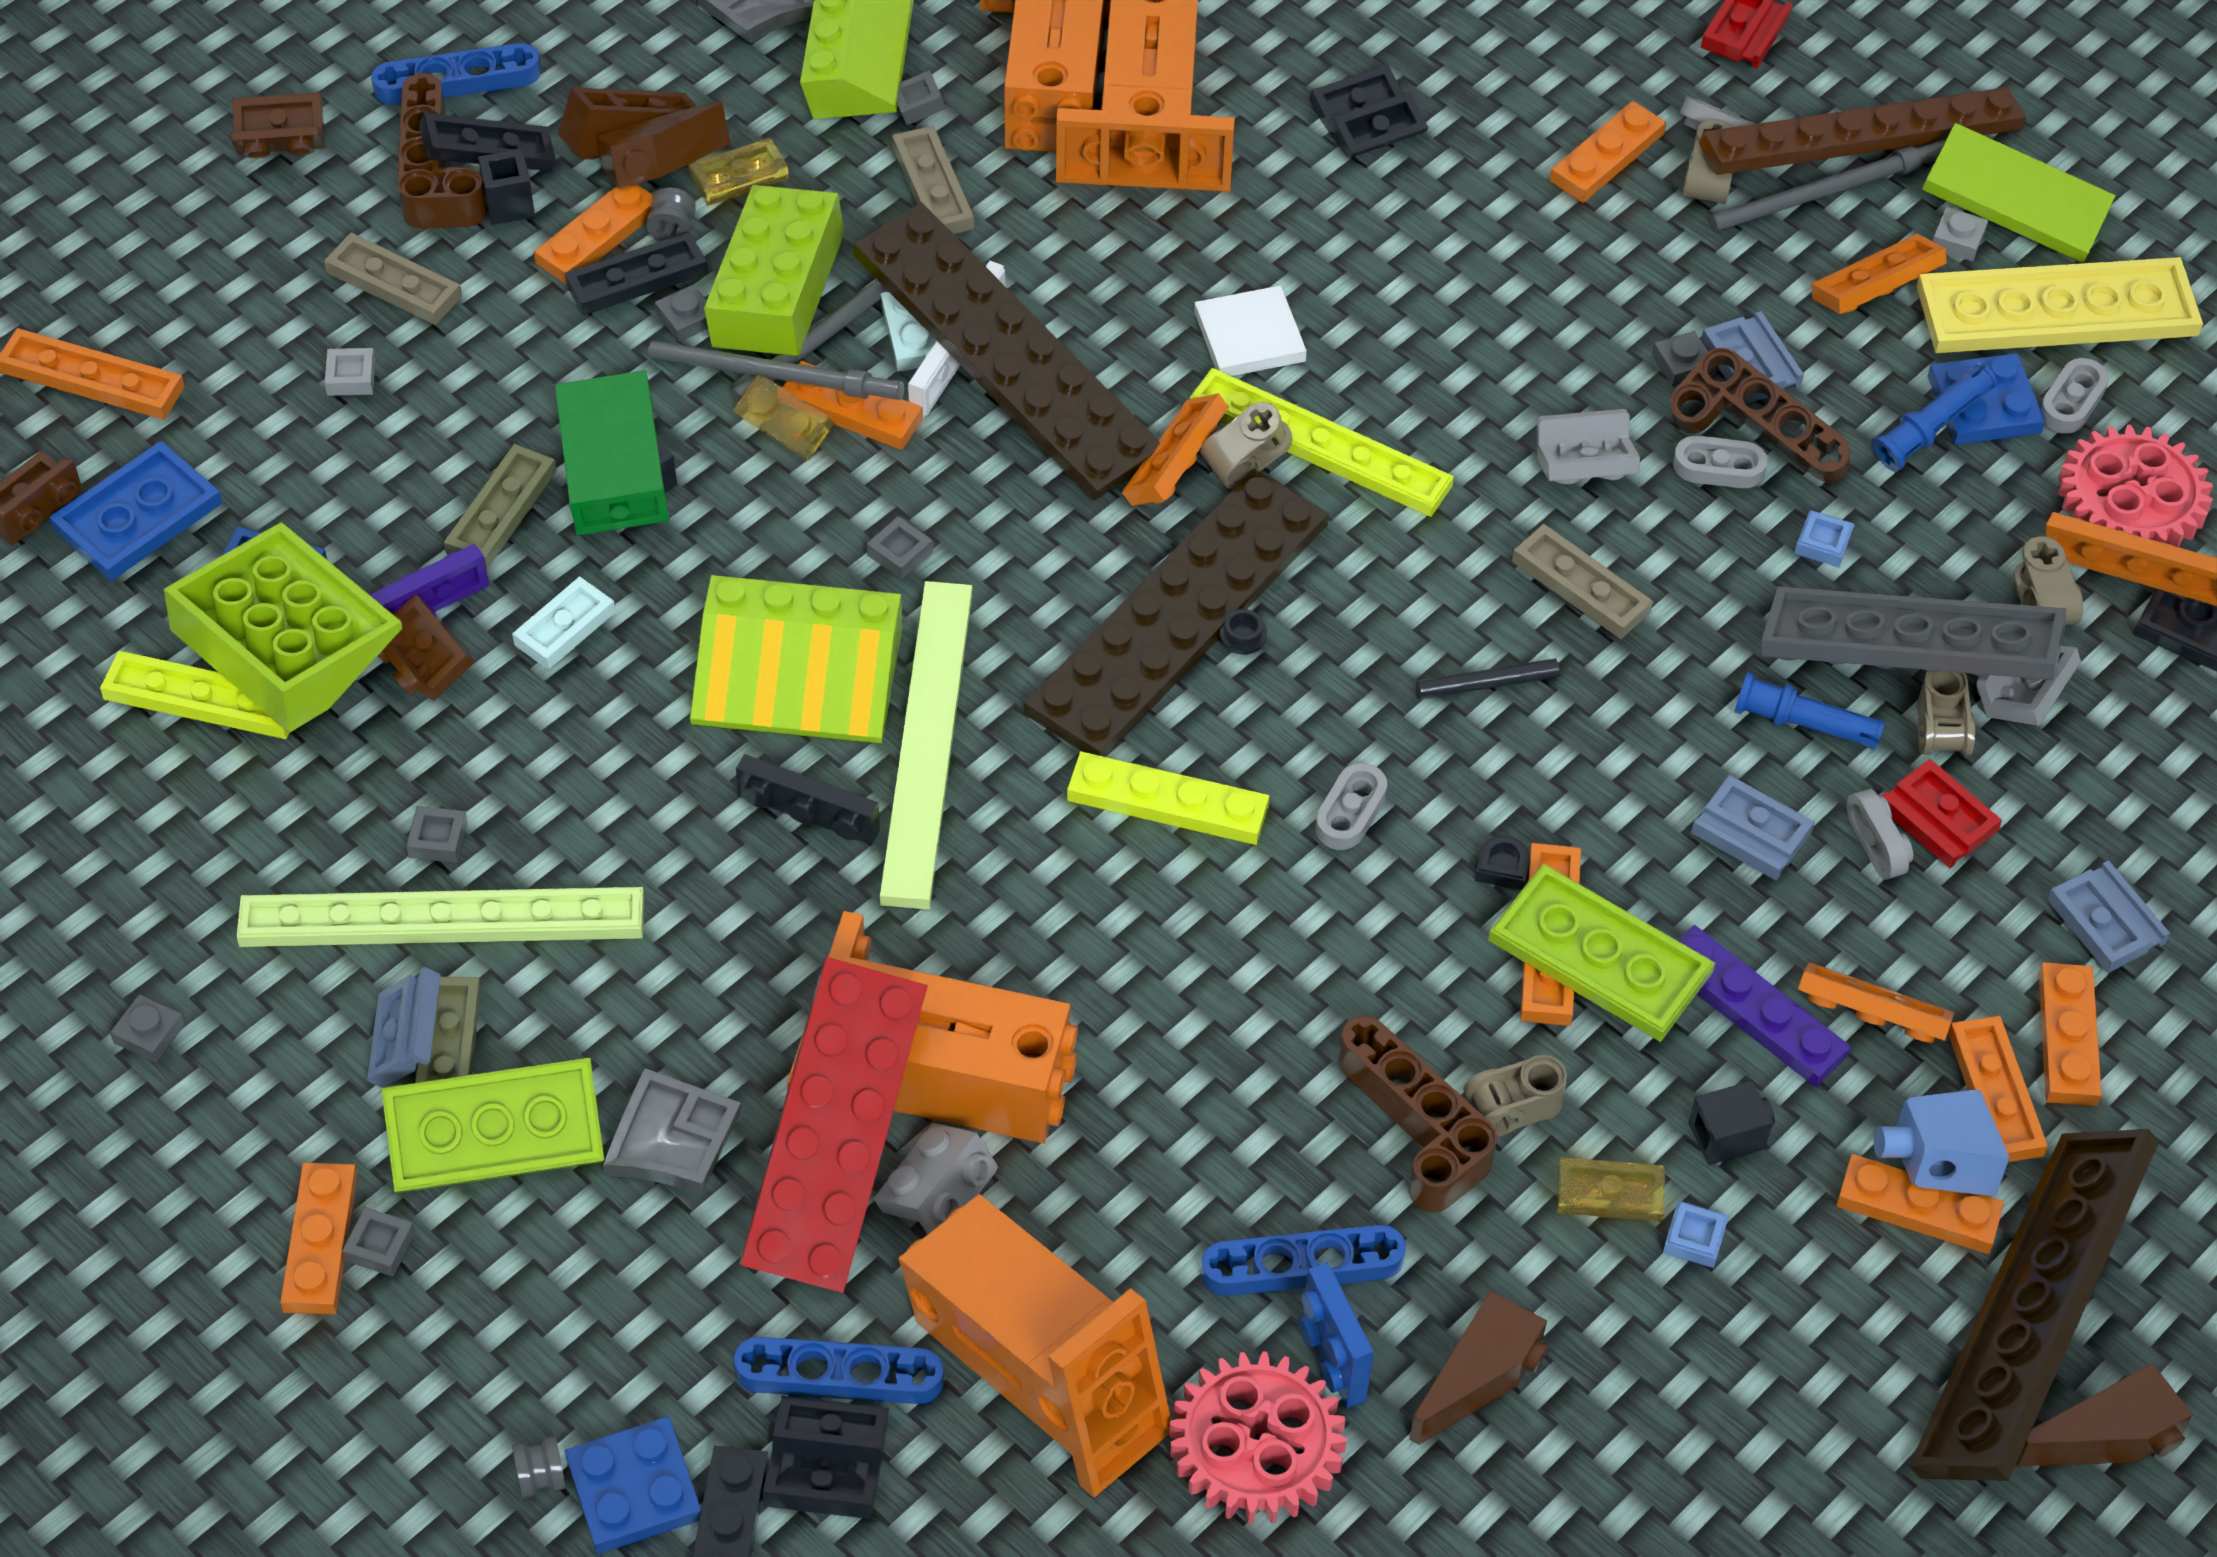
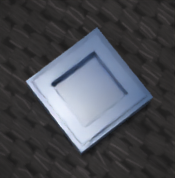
M1810 510L1794 554L1839 568L1855 524Z
M1678 1200L1663 1253L1714 1268L1729 1215Z

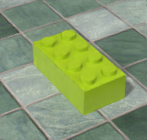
M752 185L704 307L712 347L792 356L800 355L845 233L838 193Z

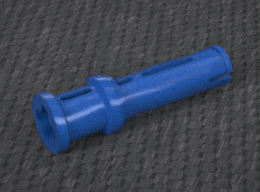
M1979 362L1967 374L1954 382L1918 412L1905 413L1900 418L1898 426L1885 436L1878 435L1871 441V446L1877 458L1891 471L1898 472L1905 466V460L1918 449H1927L1934 443L1936 433L1942 427L1965 411L1982 395H1985L1998 385L1994 372L1988 366L1985 368L1984 363Z
M1747 671L1734 713L1742 714L1744 711L1773 719V725L1779 727L1781 725L1786 726L1787 722L1870 747L1876 751L1885 720H1877L1798 695V689H1794L1793 685L1786 684L1784 687L1770 684L1755 679V674Z

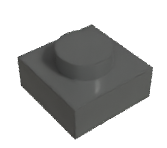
M930 70L900 82L897 104L906 125L946 109Z
M694 284L655 302L656 315L678 343L708 329L704 310L707 300Z
M1692 331L1654 343L1652 355L1673 387L1680 385L1708 351L1697 333Z
M899 516L866 543L867 556L901 580L933 553V540Z
M417 806L406 845L408 857L458 863L468 823L466 811Z
M139 994L111 1030L110 1035L114 1044L157 1063L185 1026V1022L181 1013Z
M364 1207L342 1250L344 1260L394 1277L416 1233L413 1222Z

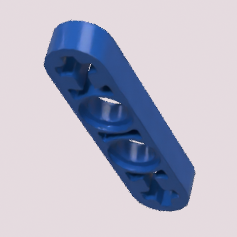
M516 43L386 62L374 69L371 80L377 100L384 104L397 105L402 102L404 82L415 74H445V78L440 80L443 97L445 98L530 85L540 77L541 64L539 53L535 47L526 43ZM519 63H525L523 66H517ZM502 65L503 69L498 70L497 66ZM477 66L489 69L482 75H471L468 73V70ZM390 82H396V84L388 85Z
M1386 1225L1222 1241L1212 1244L1202 1256L1201 1279L1204 1286L1210 1292L1221 1296L1306 1288L1308 1269L1320 1265L1315 1259L1316 1252L1323 1248H1334L1344 1258L1343 1263L1331 1268L1339 1284L1383 1280L1391 1278L1400 1272L1404 1264L1406 1243L1403 1236L1396 1229ZM1383 1245L1384 1250L1389 1252V1259H1379L1378 1253L1373 1252L1374 1246ZM1353 1246H1358L1357 1256H1360L1358 1264H1353ZM1281 1253L1290 1259L1292 1266L1286 1272L1273 1273L1264 1267L1262 1261L1269 1254ZM1247 1257H1254V1275H1248L1249 1265H1246ZM1227 1261L1229 1268L1232 1269V1275L1222 1276L1221 1270L1217 1269L1218 1262Z
M754 1337L742 1342L734 1355L735 1374L739 1384L746 1390L756 1393L924 1404L936 1399L944 1385L943 1364L940 1358L932 1351L922 1348ZM756 1357H765L766 1365L763 1366L762 1372L753 1373L751 1365L754 1364ZM782 1357H789L787 1360L789 1376H781V1368H783ZM808 1358H817L826 1363L827 1370L817 1379H806L797 1372L798 1365ZM861 1362H872L879 1366L881 1370L880 1376L870 1383L857 1382L850 1373L855 1365ZM889 1365H897L896 1384H889ZM916 1368L926 1369L927 1376L924 1378L923 1384H913L912 1376H914Z

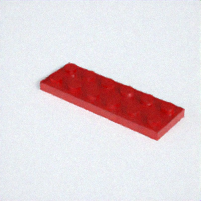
M830 957L824 958L739 1265L844 1293L928 985Z

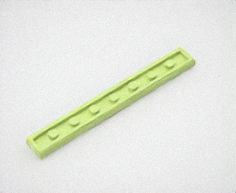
M925 581L880 892V906L930 910L972 602V585Z
M643 887L241 895L237 941L239 947L635 939L643 938L644 891Z

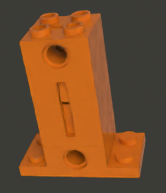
M980 0V11L1014 13L1004 86L1005 149L1056 152L1058 108L1096 110L1106 19H1109L1111 0Z
M1111 0L1102 110L1058 108L1056 122L1057 183L1230 192L1235 117L1191 115L1198 0Z
M843 911L828 957L928 985L894 1111L1045 1144L1050 1125H1060L1065 1105V1096L1061 1095L1064 1082H1072L1077 1063V1053L1073 1051L1076 1044L1078 1026L1070 1024L1071 1004L868 961L871 937L864 935L863 915ZM800 1044L787 1080V1091L793 1073L796 1058L798 1055V1051L800 1048Z
M980 1194L963 1207L955 1209L948 1216L947 1220L923 1239L915 1241L899 1257L917 1324L1069 1451L1073 1457L1080 1487L1093 1498L1169 1435L1171 1416L1147 1303L1144 1298L1131 1288L1116 1301L1110 1300Z

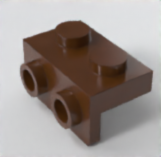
M320 93L232 99L234 132L231 133V142L237 154H243L247 158L258 159L268 157L270 152L288 151L292 155H309L314 152V149L325 148L323 102Z
M40 451L0 482V538L13 546L27 534L34 532L43 521L62 506L68 505L76 495L83 491L73 461L64 458L57 463L43 451Z
M415 593L393 614L402 622V629L380 652L378 657L386 664L391 661L397 669L392 676L409 694L413 695L416 691H419L435 701L475 660L430 605Z

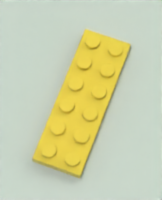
M2181 257L1919 274L1916 285L1935 353L2199 336L2203 326Z

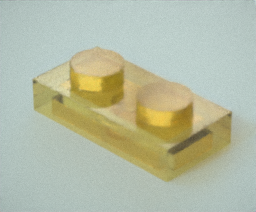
M771 138L689 164L690 176L707 206L748 193L752 185L768 186L789 179L788 166Z
M759 373L733 410L738 417L808 461L835 424L830 417Z
M1560 1157L1558 1165L1557 1213L1662 1222L1664 1215L1665 1166Z

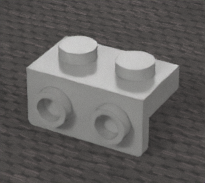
M1617 409L1540 416L1537 419V460L1548 481L1572 484L1582 478L1600 477L1606 480H1617L1627 474L1640 473V456L1629 438L1630 415L1627 410Z
M2061 645L2054 680H2026L2021 677L1996 675L1978 676L1977 692L1981 697L1986 716L2039 726L2081 663L2078 649Z
M932 1123L927 1131L920 1136L916 1145L898 1168L891 1173L887 1182L873 1199L883 1213L919 1221L926 1233L929 1234L947 1220L948 1216L955 1209L963 1207L976 1197L995 1174L998 1166L977 1132Z

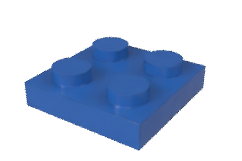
M2018 353L1931 364L1928 379L1935 397L1962 378L1979 362L1984 363L1985 368L1988 366L1994 372L1998 381L1997 386L1985 395H1982L1970 407L1946 424L1954 445L2042 433L2045 420Z
M1326 1262L1308 1269L1306 1291L1301 1293L1304 1307L1303 1316L1298 1319V1324L1306 1345L1309 1348L1316 1346L1323 1360L1320 1367L1323 1379L1326 1381V1386L1331 1393L1339 1392L1347 1409L1366 1402L1374 1352L1329 1263Z
M669 1416L564 1450L596 1554L700 1520L701 1508Z

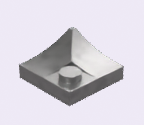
M698 0V3L702 8L751 44L776 29L796 22L811 20L814 1Z
M645 1068L628 1102L603 1164V1174L612 1177H627L658 1182L701 1195L740 1115L741 1103Z

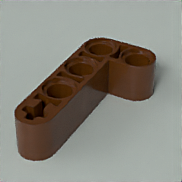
M415 74L409 77L402 87L397 185L404 220L414 228L474 226L482 222L487 214L481 175L472 168H445V160L427 159L419 123L424 113L446 115L441 81L432 74Z
M1719 347L1705 354L1671 396L1670 406L1674 422L1680 430L1686 433L1696 434L1704 431L1726 407L1822 482L1832 483L1839 481L1847 474L1850 468V448L1848 442L1841 434L1741 356L1728 348ZM1719 365H1727L1735 371L1733 376L1724 382H1717L1709 375L1712 369ZM1757 392L1764 393L1770 398L1768 405L1759 410H1753L1745 404L1747 397ZM1688 400H1698L1705 405L1703 411L1694 417H1687L1680 412L1682 404ZM1792 420L1799 421L1806 426V430L1799 437L1788 438L1780 431L1786 422ZM1815 436L1817 447L1825 454L1829 455L1834 450L1837 451V463L1832 460H1828L1825 464L1821 463V453L1812 445Z
M1357 1016L1349 1020L1344 1025L1341 1035L1338 1059L1340 1069L1347 1078L1423 1147L1415 1156L1409 1193L1413 1203L1423 1211L1432 1213L1441 1212L1449 1208L1481 1182L1491 1171L1497 1142L1496 1129L1382 1022L1369 1016ZM1399 1079L1407 1082V1084L1400 1085L1390 1080ZM1426 1113H1439L1444 1117L1433 1118L1428 1116ZM1472 1146L1478 1148L1481 1151L1470 1152L1462 1147ZM1436 1176L1444 1181L1435 1183L1427 1180L1425 1177Z

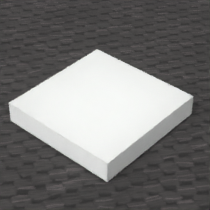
M1281 285L1195 302L1194 313L1215 369L1230 376L1306 362L1307 351Z

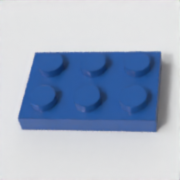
M160 441L49 517L52 529L109 581H112L223 504L218 489L163 441Z

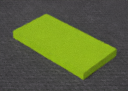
M1957 123L1954 124L1922 190L2082 263H2084L2116 196Z
M1544 863L1492 927L1488 941L1659 1042L1664 1039L1711 976L1715 966V962Z
M590 1058L381 1088L395 1193L605 1162Z

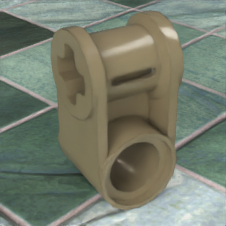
M1709 119L1703 121L1698 126L1694 149L1686 170L1682 197L1726 204L1732 173L1716 175L1699 145L1704 131L1731 128L1732 126L1726 121Z
M1258 402L1249 406L1223 429L1209 436L1203 443L1200 454L1224 486L1229 490H1233L1253 469L1260 472L1275 459L1284 455L1292 444V432L1289 426L1282 421L1281 415L1275 406L1267 402ZM1255 416H1258L1262 421L1260 424L1256 422ZM1274 436L1278 441L1277 445L1271 440Z
M2044 536L2031 538L2026 542L2023 549V561L2016 566L2012 576L2021 604L2066 608V625L2078 624L2083 615V598L2079 586L2073 578L2065 550L2060 543L2052 538Z
M1927 671L1916 704L1920 754L1930 755L1932 750L1960 751L1962 756H1971L1975 742V721L1971 713L1966 674L1960 672Z
M1538 1055L1509 1066L1478 1073L1465 1083L1463 1091L1466 1098L1474 1101L1477 1110L1496 1129L1497 1137L1515 1129L1557 1116L1563 1107L1567 1074L1563 1064L1556 1058ZM1545 1085L1550 1087L1551 1089L1547 1091H1541L1535 1089L1533 1086Z

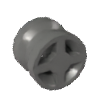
M668 187L655 192L651 202L652 211L646 222L647 231L658 241L691 231L690 220H692L696 210V202L693 197L678 188Z
M555 1435L544 1437L540 1444L528 1446L523 1442L512 1445L523 1498L534 1496L537 1490L550 1487L555 1491L566 1489Z

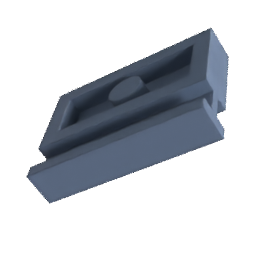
M1762 311L1756 312L1753 318L1747 320L1744 317H1740L1703 329L1701 341L1708 352L1719 347L1734 351L1783 390L1787 386L1793 385L1797 388L1802 385L1803 372ZM1727 365L1718 366L1726 380L1733 376L1735 371ZM1753 393L1747 397L1745 404L1768 396L1764 393Z
M1729 775L1705 806L1701 816L1697 817L1693 822L1691 834L1777 881L1781 871L1785 866H1788L1811 835L1815 822Z
M2109 860L2104 862L2095 871L2090 869L2052 888L2047 898V901L2107 973L2147 954L2149 949L2156 945L2160 947L2166 944L2170 934Z
M424 966L420 969L417 978L409 975L379 993L367 1076L368 1082L385 1088L414 1072L418 1062L424 1065L430 1063L441 974Z

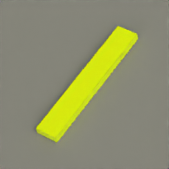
M1211 368L1190 396V399L1220 394L1229 407L1220 419V422L1226 425L1254 403H1271L1278 409L1282 421L1289 426L1292 432L1293 441L1287 451L1288 453L1429 517L1433 516L1453 486L1454 476L1217 369ZM1255 416L1256 422L1260 424L1262 421L1258 416ZM1274 436L1271 440L1277 445L1278 441Z

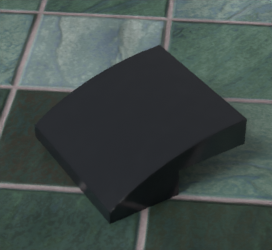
M1388 64L1313 89L1309 96V100L1321 122L1337 145L1350 158L1427 132L1429 128L1411 92L1403 94Z
M782 1396L772 1435V1454L763 1488V1506L872 1519L885 1446L889 1408Z

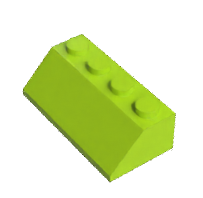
M814 0L800 84L813 119L897 112V98L900 82L902 81L914 0Z

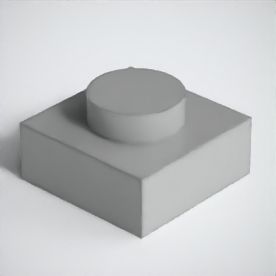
M1946 207L1935 232L1933 242L1946 248L1947 254L1973 262L1985 234L1988 219Z
M373 348L327 349L324 382L327 396L373 395L376 362Z

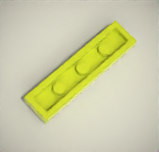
M118 651L100 687L104 700L287 739L289 735L287 731L219 672Z
M1081 751L1067 789V801L1253 845H1257L1269 806V795Z

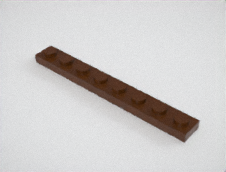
M2008 87L1704 131L1699 145L1716 175L1922 145L1940 140L1946 141L1955 123L1981 135L2021 130L2026 116Z

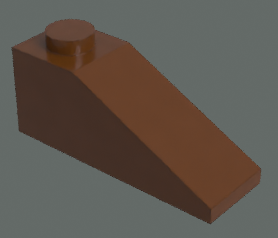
M571 87L558 134L576 156L593 160L597 156L601 157L596 133L697 106L686 93Z
M720 100L596 133L604 175L619 189L663 177L730 144L723 103Z
M1489 1291L1413 1418L1410 1440L1420 1445L1517 1387L1527 1369L1535 1373L1543 1362L1549 1348V1344L1543 1341L1547 1320Z
M2151 1363L2031 1429L2016 1465L2017 1467L2133 1463L2139 1462L2153 1453H2156L2158 1457H2163L2173 1452L2184 1442L2183 1432L2193 1414L2156 1366Z

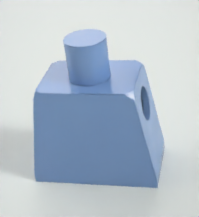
M1980 1090L1910 1097L1903 1103L1896 1126H1878L1874 1133V1150L1877 1157L1902 1158L1911 1183L1921 1188L1996 1196L2010 1158Z

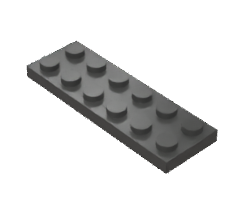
M1778 586L1762 636L1761 654L1764 657H1776L1788 661L1801 659L1825 661L1830 664L1850 663L1874 665L1879 668L1898 667L1923 669L1928 672L1947 671L1972 673L1976 676L1996 675L2021 677L2026 680H2054L2066 626V608Z

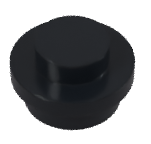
M1239 609L1227 616L1225 624L1220 628L1219 638L1222 645L1230 652L1248 655L1259 651L1264 646L1267 639V628L1257 613L1248 609Z

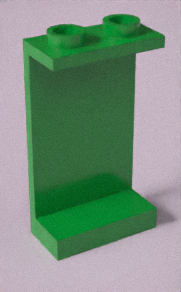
M642 370L555 384L569 502L577 536L670 521L662 479L652 410L653 402L647 371Z

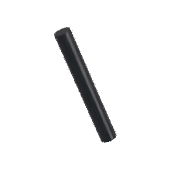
M1554 658L1416 681V692L1419 700L1556 678L1560 675L1557 659Z

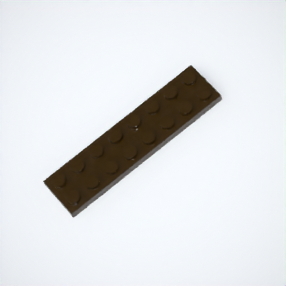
M923 203L918 204L854 243L852 255L1094 501L1134 475L1141 464L1159 446L1160 442Z
M1253 469L1024 702V715L1080 751L1106 757L1219 639L1220 628L1225 624L1227 616L1235 610L1248 609L1328 525L1329 513L1256 469Z
M2149 1129L2061 1134L1910 1461L1909 1467L1919 1479L2009 1481L2159 1144Z

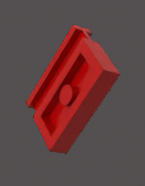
M1725 0L1703 34L1701 48L1740 62L1742 59L1752 62L1753 68L1758 69L1789 19L1793 4L1786 2L1785 5L1774 2V0Z
M1928 759L1898 782L1895 789L1891 792H1885L1881 795L1889 804L1892 819L1949 869L1955 866L1958 859L1962 856L1966 857L1997 833L2002 822L2001 818L1931 759Z

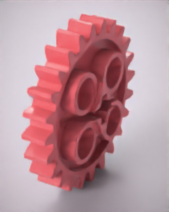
M2127 425L2124 434L2119 435L2113 426H2108L2105 438L2094 430L2091 432L2088 442L2079 439L2075 450L2068 451L2058 478L2061 482L2058 495L2065 497L2062 509L2064 511H2074L2073 517L2161 543L2167 542L2180 548L2183 538L2192 540L2197 528L2202 529L2213 498L2209 497L2213 484L2205 481L2208 474L2207 468H2195L2199 459L2197 454L2189 456L2182 454L2185 443L2182 442L2173 447L2167 444L2169 434L2165 433L2157 440L2152 438L2151 428L2149 427L2145 428L2142 435H2136L2133 427Z
M1241 1352L1239 1355L1238 1367L1232 1368L1225 1359L1220 1358L1218 1359V1375L1216 1376L1204 1368L1200 1369V1387L1191 1383L1185 1384L1184 1398L1186 1401H1175L1174 1416L1177 1419L1170 1421L1169 1436L1175 1439L1171 1441L1170 1456L1180 1459L1177 1462L1176 1474L1178 1477L1192 1475L1189 1480L1188 1492L1193 1495L1206 1489L1205 1507L1207 1509L1214 1507L1221 1500L1226 1503V1518L1230 1519L1238 1508L1246 1510L1247 1521L1253 1524L1258 1510H1265L1271 1523H1276L1278 1508L1283 1506L1291 1516H1298L1300 1498L1314 1507L1317 1504L1318 1498L1316 1487L1329 1492L1333 1482V1476L1330 1473H1340L1343 1458L1338 1454L1345 1453L1347 1437L1340 1435L1344 1432L1345 1416L1334 1415L1338 1408V1398L1327 1397L1322 1399L1325 1394L1326 1381L1322 1379L1309 1385L1307 1383L1309 1367L1304 1366L1293 1374L1289 1372V1357L1287 1356L1279 1362L1277 1367L1270 1366L1267 1352H1262L1258 1365H1251L1244 1352ZM1235 1400H1245L1251 1403L1253 1407L1246 1410H1238L1229 1403ZM1293 1417L1301 1420L1304 1425L1291 1428L1282 1424L1281 1420ZM1214 1420H1219V1421H1220L1219 1423H1215V1424L1212 1423V1421H1214ZM1256 1434H1262L1259 1440L1254 1439ZM1217 1446H1227L1233 1449L1235 1453L1231 1456L1222 1457L1214 1454L1211 1449ZM1301 1449L1304 1451L1302 1454H1297L1295 1452ZM1273 1463L1283 1466L1287 1471L1283 1474L1274 1475L1264 1471L1262 1467Z

